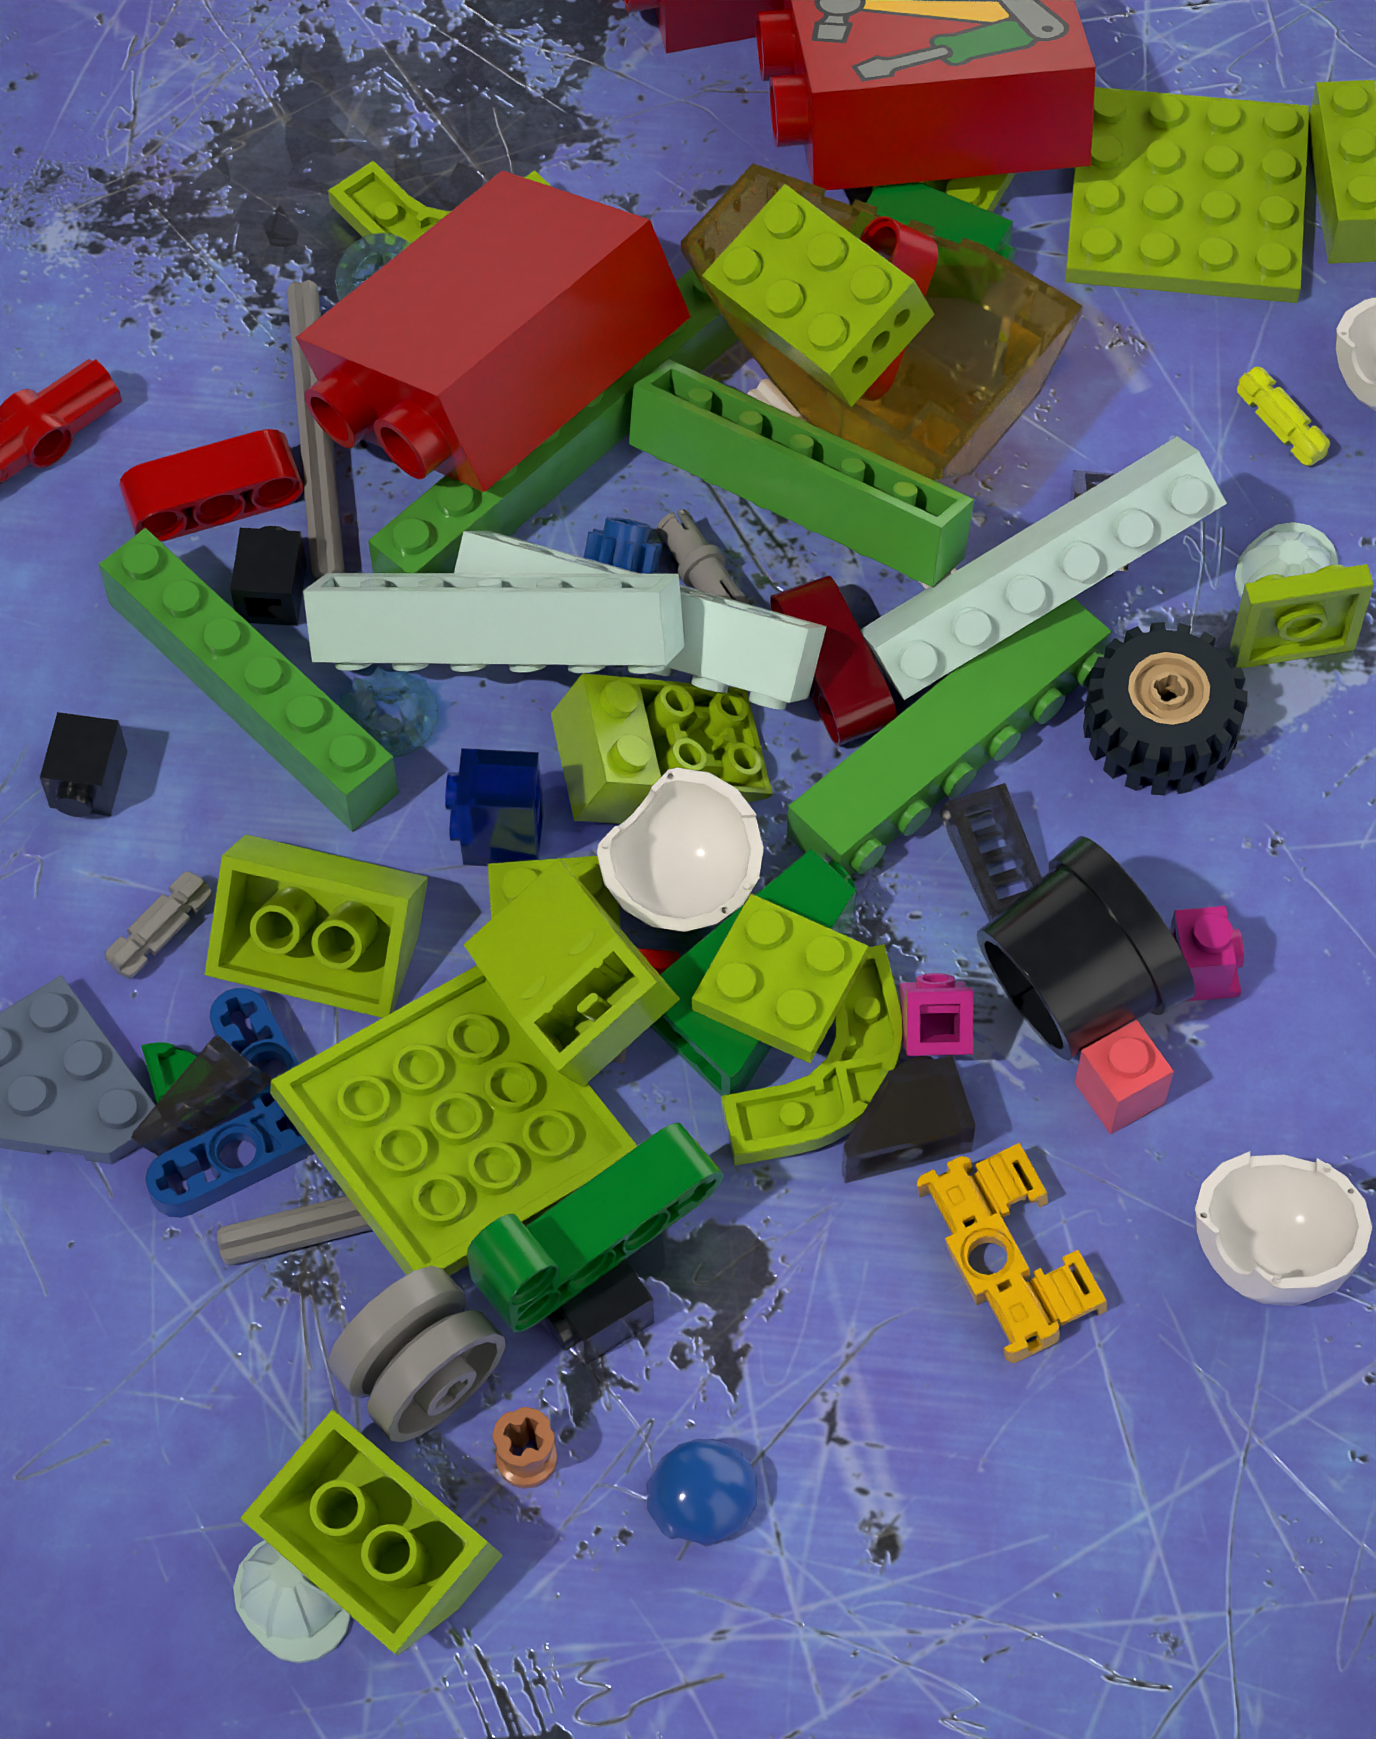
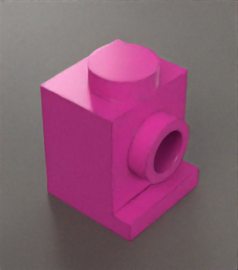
M1226 906L1174 910L1170 932L1189 966L1195 984L1194 997L1185 1002L1240 997L1241 987L1237 968H1242L1244 965L1243 939L1240 930L1233 929L1228 920Z
M943 973L922 974L916 977V982L900 983L902 1041L907 1056L973 1054L972 987H967L965 981H955L954 976Z

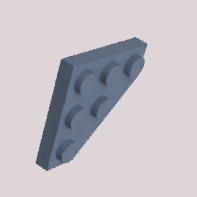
M62 975L0 1012V1148L48 1155L49 1150L84 1155L86 1161L114 1164L168 1129L161 1112Z

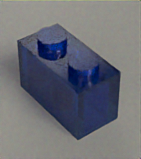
M461 748L459 772H448L445 807L446 810L451 811L450 841H460L463 865L488 867V864L540 860L544 807L539 752Z

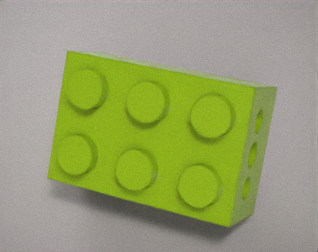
M786 184L779 189L702 275L727 311L850 407L855 404L935 315L912 278Z

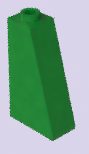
M812 848L756 894V896L843 935L854 920L856 889L852 878L841 865L834 861L827 863ZM743 906L660 974L680 1000L650 1026L720 1096L743 1092L772 1048V1046L692 1010V997Z

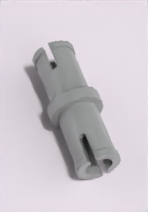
M678 510L677 515L683 522L682 524H680L674 512L663 517L657 525L656 534L664 541L678 562V574L685 585L696 590L748 604V598L740 591L725 569V556L716 545H711L707 542L694 523L692 515L687 510Z

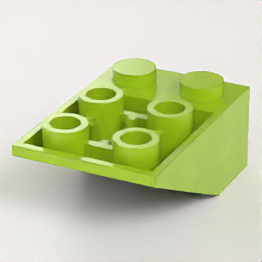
M582 673L550 713L574 821L622 824L645 800L651 787L667 770L674 768L709 772L738 789L747 803L768 799L773 794L747 690L729 686L727 693L699 688L685 682Z
M560 858L463 944L518 1025L557 1072L581 1087L585 1086L680 1000L677 994Z

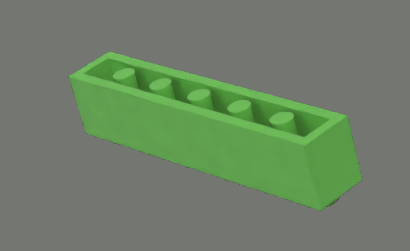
M670 359L664 361L634 384L629 444L653 455L658 460L668 462L702 478L709 484L719 486L752 502L760 508L772 511L811 532L818 533L854 550L859 555L869 557L905 574L912 580L920 581L931 587H934L965 559L974 504L973 498Z
M144 528L98 564L109 604L352 832L399 794L393 756L150 531Z
M1071 598L959 666L788 806L787 837L804 853L812 848L827 863L830 861L838 863L850 876L856 871L859 874L866 873L878 863L889 843L901 833L909 836L916 832L930 816L931 808L947 795L950 798H955L963 793L974 780L978 769L992 758L995 761H999L1006 757L1018 744L1021 734L1036 721L1039 724H1044L1053 718L1064 704L1065 697L1080 684L1084 688L1089 687L1093 666L1098 656L1104 657L1105 648L1110 643L1112 631L1075 598Z

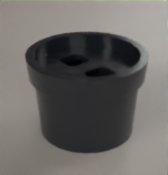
M1078 836L1049 862V873L977 931V941L982 954L1010 1001L1040 1039L1053 1052L1065 1060H1071L1081 1054V1050L1138 1020L1149 1012L1161 1015L1195 995V984L1189 966L1177 942L1154 906L1121 865L1096 842L1084 836Z

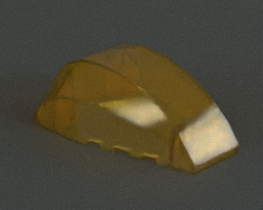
M752 163L681 240L682 254L736 336L769 379L808 423L932 480L971 475L1040 394L1081 317L1083 306L985 245L963 238L960 244L934 235L935 227L911 219L908 226L932 237L938 247L937 265L925 295V299L935 315L907 345L895 380L889 391L875 401H866L859 398L850 407L727 311L702 275L784 184L858 239L864 228L872 220L880 217V215H877L878 207L856 199L852 206L826 197L825 188Z

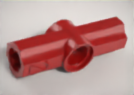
M90 359L86 360L39 393L31 389L20 390L9 396L1 404L0 484L30 464L33 467L44 468L56 463L69 450L75 433L122 402L119 388L112 380L106 368L97 359L93 361Z

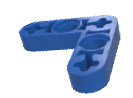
M234 988L225 991L212 1004L209 1017L215 1039L253 1109L162 1153L152 1161L146 1173L147 1189L153 1205L159 1212L169 1217L182 1218L192 1215L314 1154V1151L302 1135L297 1136L292 1129L287 1128L284 1111L270 1094L271 1086H260L250 1078L254 1066L263 1060L275 1059L282 1062L287 1067L286 1072L299 1065L265 1000L251 989ZM241 1011L246 1018L250 1017L251 1027L257 1042L247 1047L239 1027L231 1024L230 1015L234 1012ZM237 1140L247 1141L256 1148L253 1160L245 1167L238 1169L228 1168L219 1161L220 1152L230 1142ZM207 1156L212 1174L216 1178L211 1182L207 1181L205 1171H202L199 1159ZM177 1172L183 1180H186L188 1191L181 1195H177L172 1188H168L167 1177Z

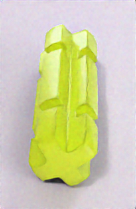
M1254 367L1240 377L1238 380L1239 385L1236 388L1237 393L1250 407H1255L1256 405L1259 407L1255 413L1286 446L1291 445V443L1294 447L1290 451L1303 465L1312 466L1328 454L1330 440L1317 426H1311V428L1308 426L1312 420L1281 387L1273 388L1276 381L1264 368Z

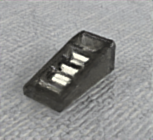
M1006 783L946 802L939 812L949 839L990 921L1026 892L1023 891L998 899L994 888L1022 879L1028 890L1042 876ZM989 815L992 816L995 825L972 831L969 822ZM1002 837L1006 846L981 854L978 847L979 843ZM1012 858L1016 868L989 875L986 866Z
M219 1035L214 1036L133 1131L131 1138L140 1146L159 1156L205 1133L265 1089L273 1078L238 1048Z

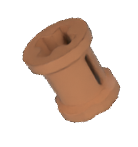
M521 1407L516 1411L503 1414L496 1422L492 1434L493 1443L497 1448L495 1455L499 1473L505 1481L515 1487L526 1489L543 1484L554 1473L557 1464L555 1437L550 1428V1420L539 1410L529 1407ZM529 1440L536 1441L537 1450L526 1448L521 1456L514 1455L512 1445L524 1448Z

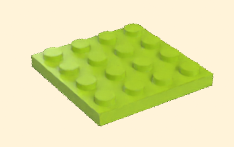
M1095 87L1091 166L1074 167L1065 282L1297 303L1301 290L1309 105Z
M477 965L271 1080L270 1094L406 1275L429 1266L442 1268L449 1276L469 1265L467 1250L470 1243L491 1222L507 1214H516L526 1226L637 1147V1144L588 1083L581 1087L557 1072L518 1025Z

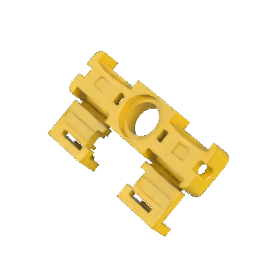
M1020 1142L976 1163L977 1172L973 1176H968L973 1173L972 1161L966 1156H960L947 1162L948 1170L945 1173L937 1175L935 1170H931L922 1174L917 1180L919 1197L931 1195L952 1234L945 1238L947 1250L976 1305L987 1301L1006 1335L1010 1345L1004 1347L1003 1351L1005 1359L1010 1363L1019 1362L1057 1343L1060 1338L1059 1323L1063 1326L1096 1310L1098 1316L1107 1312V1301L1079 1250L1062 1257L1064 1266L1045 1275L1042 1269L1039 1268L1033 1271L1035 1277L1031 1279L1030 1268L1003 1218L1010 1215L1009 1208H1011L1012 1204L1020 1200L1025 1201L1026 1197H1028L1031 1204L1036 1202L1040 1208L1048 1204V1196ZM974 1220V1223L965 1227L964 1224L966 1222ZM984 1243H994L1002 1247L1006 1252L1007 1262L997 1273L990 1275L980 1274L969 1265V1256L974 1248ZM1033 1336H1036V1337H1037L1036 1339H1034V1340L1031 1341V1342H1028V1343H1027V1341H1026V1340L1029 1339L1030 1337H1033Z

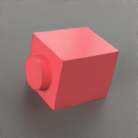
M1135 1020L1081 1050L1075 1084L1109 1133L1113 1134L1166 1103L1174 1071L1138 1020Z

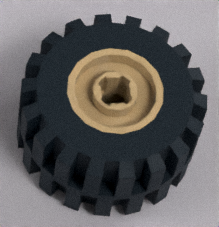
M1165 622L1151 623L1150 631L1147 633H1143L1139 626L1126 631L1124 643L1114 638L1106 646L1104 657L1098 656L1093 666L1084 709V737L1091 738L1089 751L1094 760L1106 756L1103 771L1112 779L1120 771L1127 775L1125 787L1138 791L1142 781L1152 784L1151 795L1164 796L1167 784H1175L1177 794L1191 791L1195 777L1204 786L1214 779L1217 768L1222 771L1224 770L1237 745L1248 697V691L1243 690L1246 680L1241 667L1232 668L1235 656L1227 647L1220 650L1215 649L1216 638L1205 631L1200 638L1190 634L1192 627L1190 625L1178 623L1177 631L1166 630Z

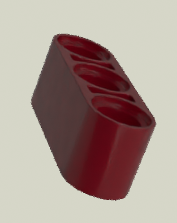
M830 575L771 595L770 606L772 611L826 626L809 696L831 740L836 746L879 732L897 717L895 704L888 685L839 587Z

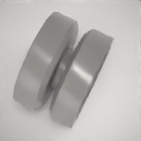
M429 1266L415 1270L391 1284L371 1300L346 1326L334 1343L327 1361L330 1372L351 1396L359 1398L369 1397L367 1403L368 1414L391 1441L405 1442L419 1437L448 1418L484 1384L498 1365L506 1348L503 1334L483 1312L472 1309L464 1311L466 1306L465 1293L439 1267Z

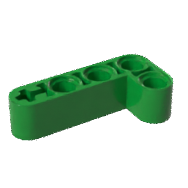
M681 1123L670 1124L642 1142L526 1227L516 1214H507L491 1222L479 1232L468 1247L467 1257L471 1280L515 1333L525 1331L546 1318L703 1203L719 1187L724 1174Z

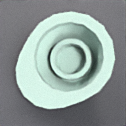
M1295 522L1275 525L1249 544L1239 557L1234 578L1238 594L1242 598L1245 583L1255 582L1261 577L1273 574L1288 577L1313 573L1329 565H1338V558L1332 542L1324 533L1314 527Z
M264 1540L255 1545L239 1565L233 1586L236 1610L248 1631L267 1651L280 1660L299 1664L319 1660L336 1649L347 1633L351 1615Z

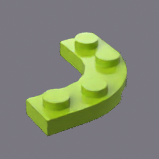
M374 161L368 163L328 190L330 205L368 243L392 259L451 212L426 207L415 200ZM535 170L524 177L551 186Z
M885 944L868 947V958L834 1019L835 1040L828 1057L807 1076L786 1084L721 1096V1109L734 1166L800 1154L829 1145L860 1126L882 1102L895 1077L902 1042V1014Z

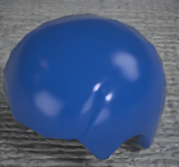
M695 1439L677 1445L660 1459L647 1482V1510L662 1534L670 1539L681 1538L700 1543L704 1546L713 1545L717 1541L721 1542L745 1527L757 1505V1477L751 1463L743 1458V1454L739 1450L713 1439Z

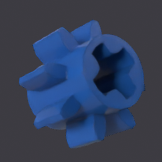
M606 517L603 531L593 529V532L588 531L584 558L640 574H653V572H657L662 543L648 541L651 526L646 523L619 517Z

